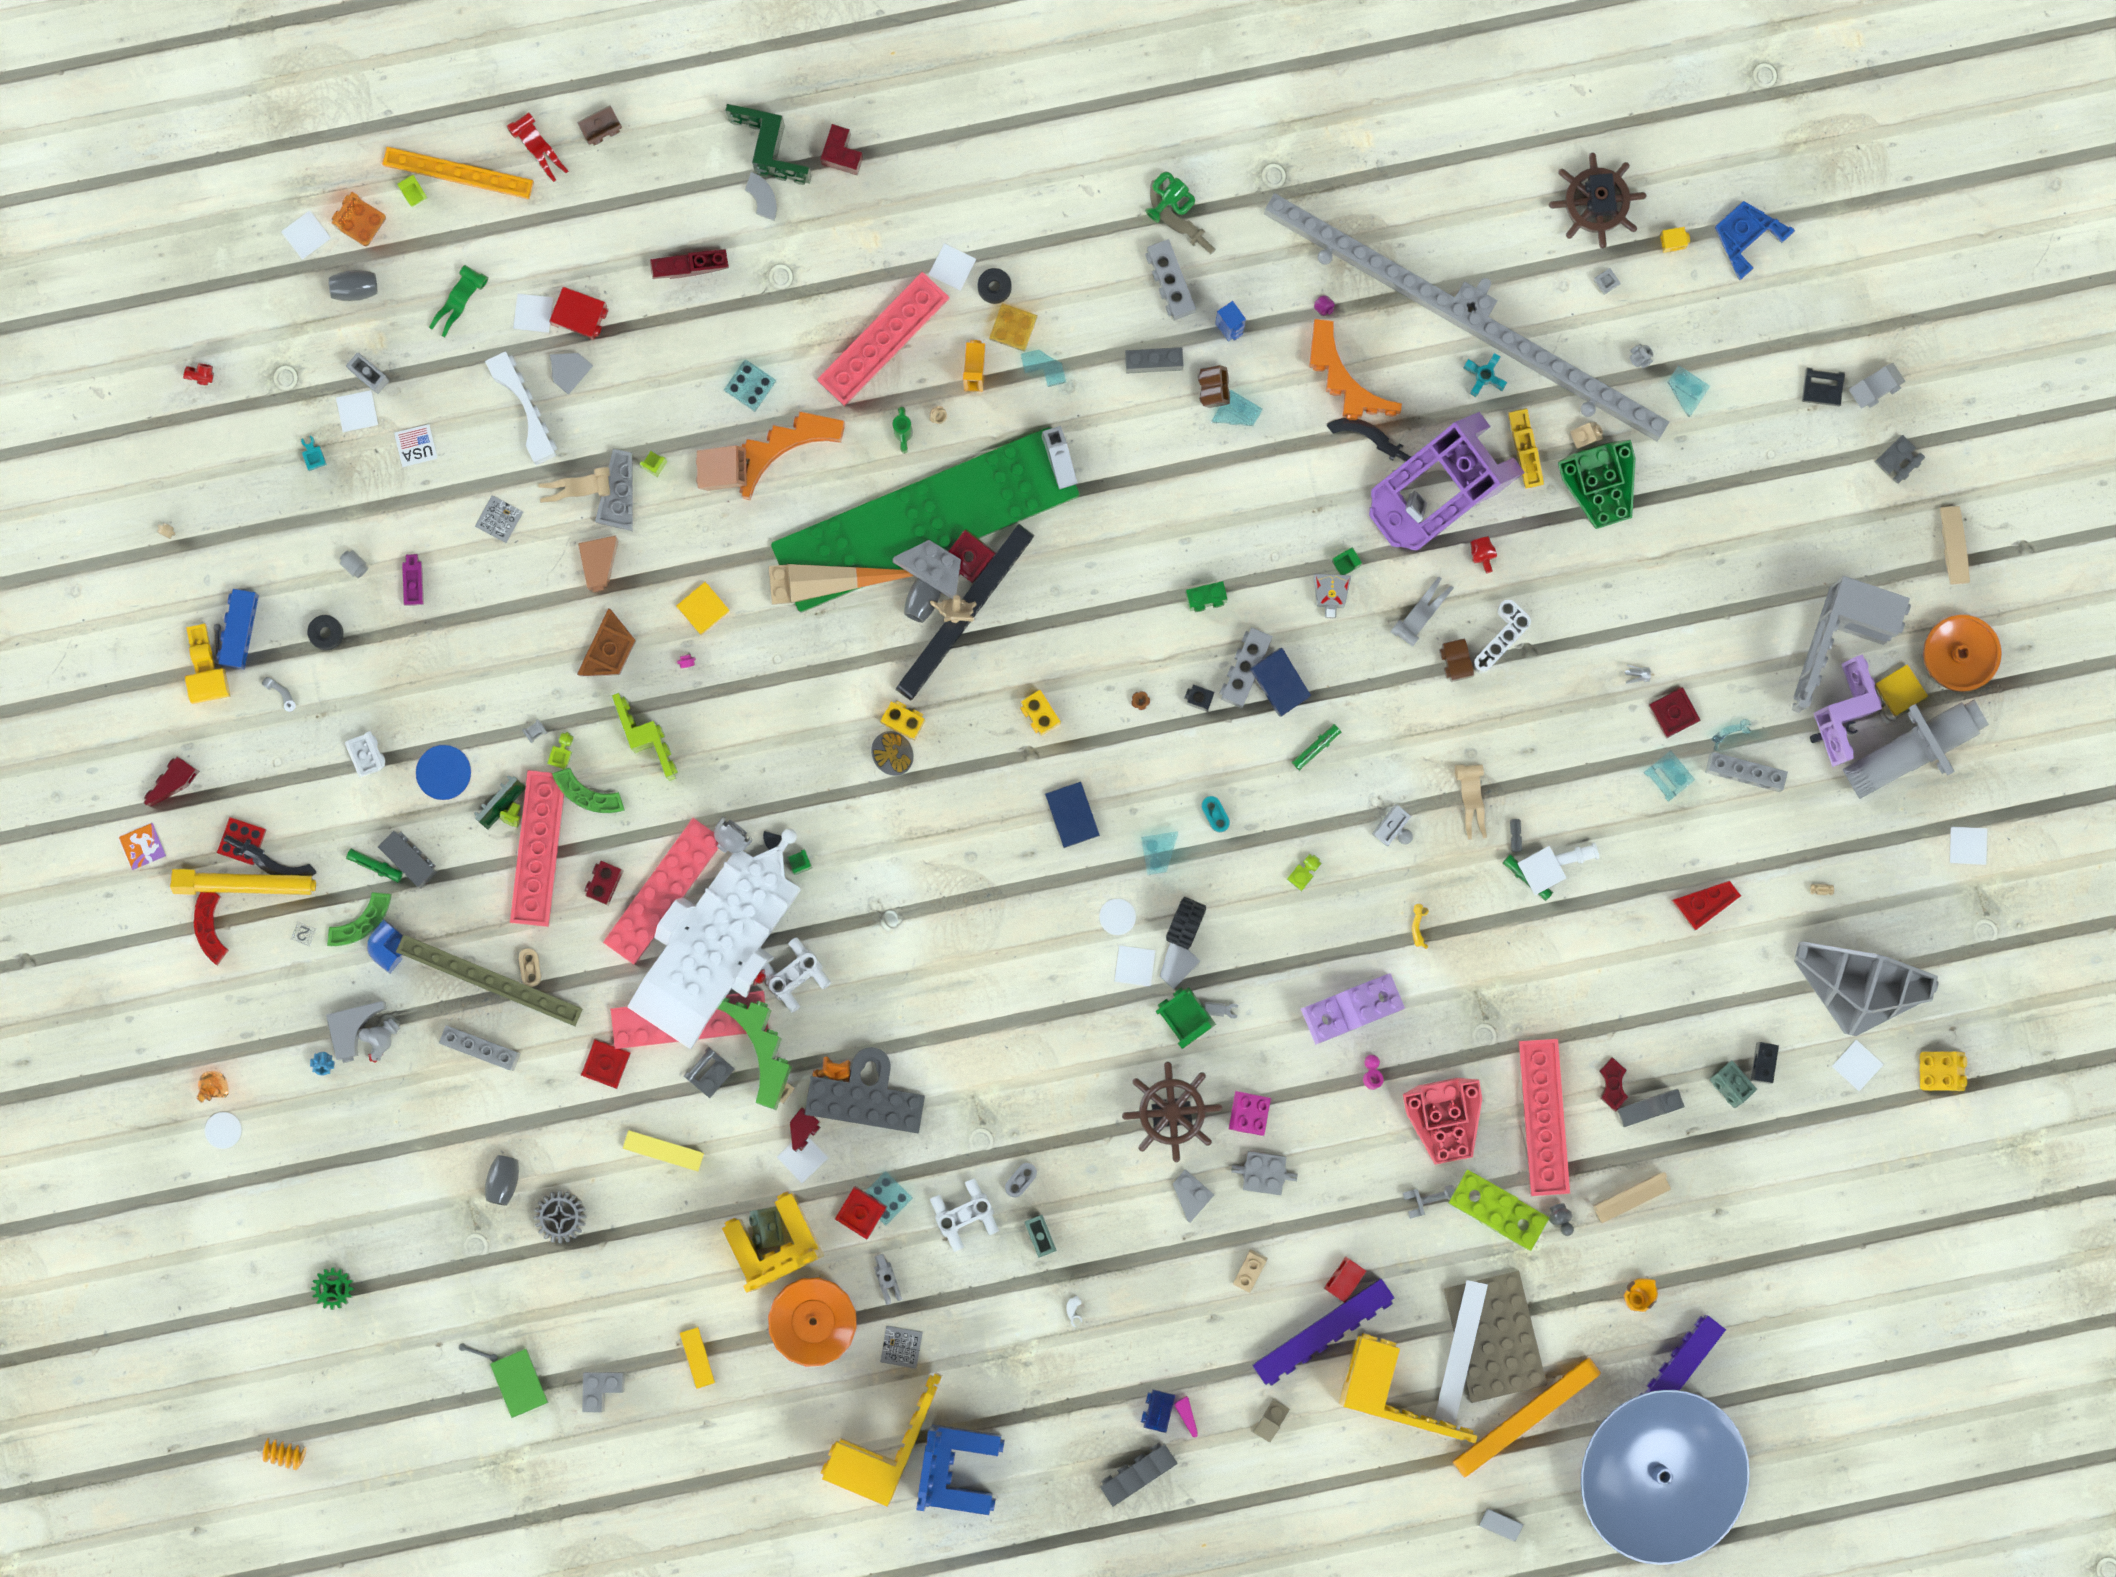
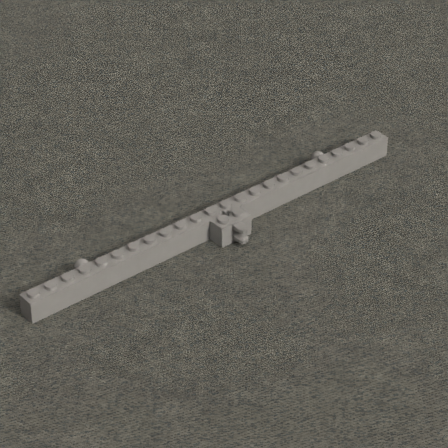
M1275 193L1266 206L1264 215L1325 249L1318 253V261L1321 264L1327 265L1332 261L1333 255L1337 256L1587 401L1581 406V413L1585 417L1593 416L1596 412V407L1656 442H1658L1670 421L1490 318L1489 315L1498 300L1487 295L1491 285L1489 278L1482 279L1477 288L1464 282L1456 297ZM1468 306L1474 308L1472 312L1467 311Z

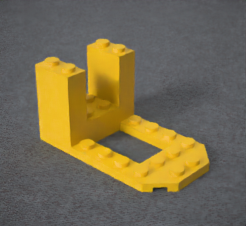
M784 1192L778 1195V1200L774 1202L794 1245L792 1242H789L780 1247V1252L775 1254L774 1251L763 1255L764 1260L761 1259L742 1219L732 1218L724 1222L725 1227L722 1230L746 1278L747 1284L743 1285L746 1293L756 1291L825 1256L794 1193Z
M1362 1333L1361 1336H1356L1339 1399L1341 1406L1452 1438L1466 1439L1468 1442L1476 1443L1477 1435L1473 1434L1474 1430L1462 1426H1460V1429H1457V1426L1450 1422L1440 1420L1437 1423V1420L1425 1415H1421L1418 1418V1415L1413 1414L1414 1412L1402 1409L1400 1413L1395 1407L1386 1405L1400 1348L1396 1347L1397 1343L1382 1338L1379 1342L1377 1341L1378 1338Z
M937 1372L934 1373V1376L929 1375L925 1387H928L927 1392L922 1393L917 1403L920 1409L913 1413L909 1423L912 1425V1428H908L901 1442L905 1444L904 1448L900 1447L894 1460L841 1438L840 1441H835L830 1448L828 1455L831 1458L827 1460V1463H824L820 1474H823L822 1480L888 1507L938 1389L935 1384L938 1385L943 1375Z

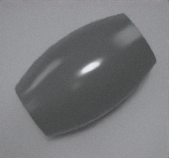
M351 270L329 277L330 296L332 299L340 301H359L370 298L378 293L376 275L373 272L364 270Z
M917 578L907 595L904 615L916 622L923 623L935 609L930 604V601L938 603L941 592Z
M497 1155L494 1159L485 1183V1198L487 1202L503 1206L508 1205L514 1195L519 1178V1162L517 1159Z

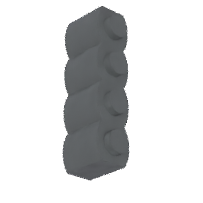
M1160 1442L1150 1448L1151 1452L1145 1456L1142 1453L1136 1457L1133 1465L1128 1466L1126 1464L1117 1470L1119 1474L1113 1478L1109 1475L1101 1481L1102 1485L1100 1488L1112 1507L1178 1464L1165 1443L1162 1445Z

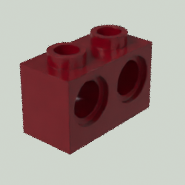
M600 861L599 864L596 863L592 871L594 877L591 882L588 881L584 892H587L585 896L609 906L624 871L603 861ZM604 869H610L612 872L608 879L602 877ZM602 886L604 889L603 895L595 896V888Z

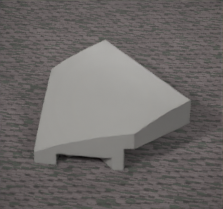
M579 353L550 354L553 382L567 394H570L593 367Z

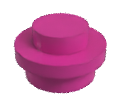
M691 654L682 655L680 660H677V664L680 665V668L691 667L695 665L694 661L696 658L691 657Z

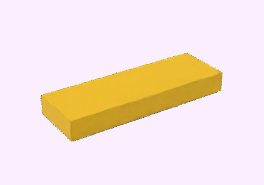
M699 1327L681 1332V1340L696 1389L714 1384L715 1379Z

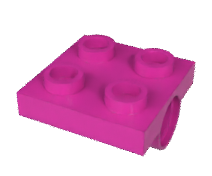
M1235 1091L1229 1130L1264 1136L1271 1098Z

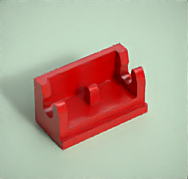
M1345 1257L1323 1289L1345 1303L1366 1273V1270Z

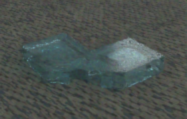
M1040 350L1020 354L1025 373L1043 369L1048 387L1066 383L1062 363L1054 360Z

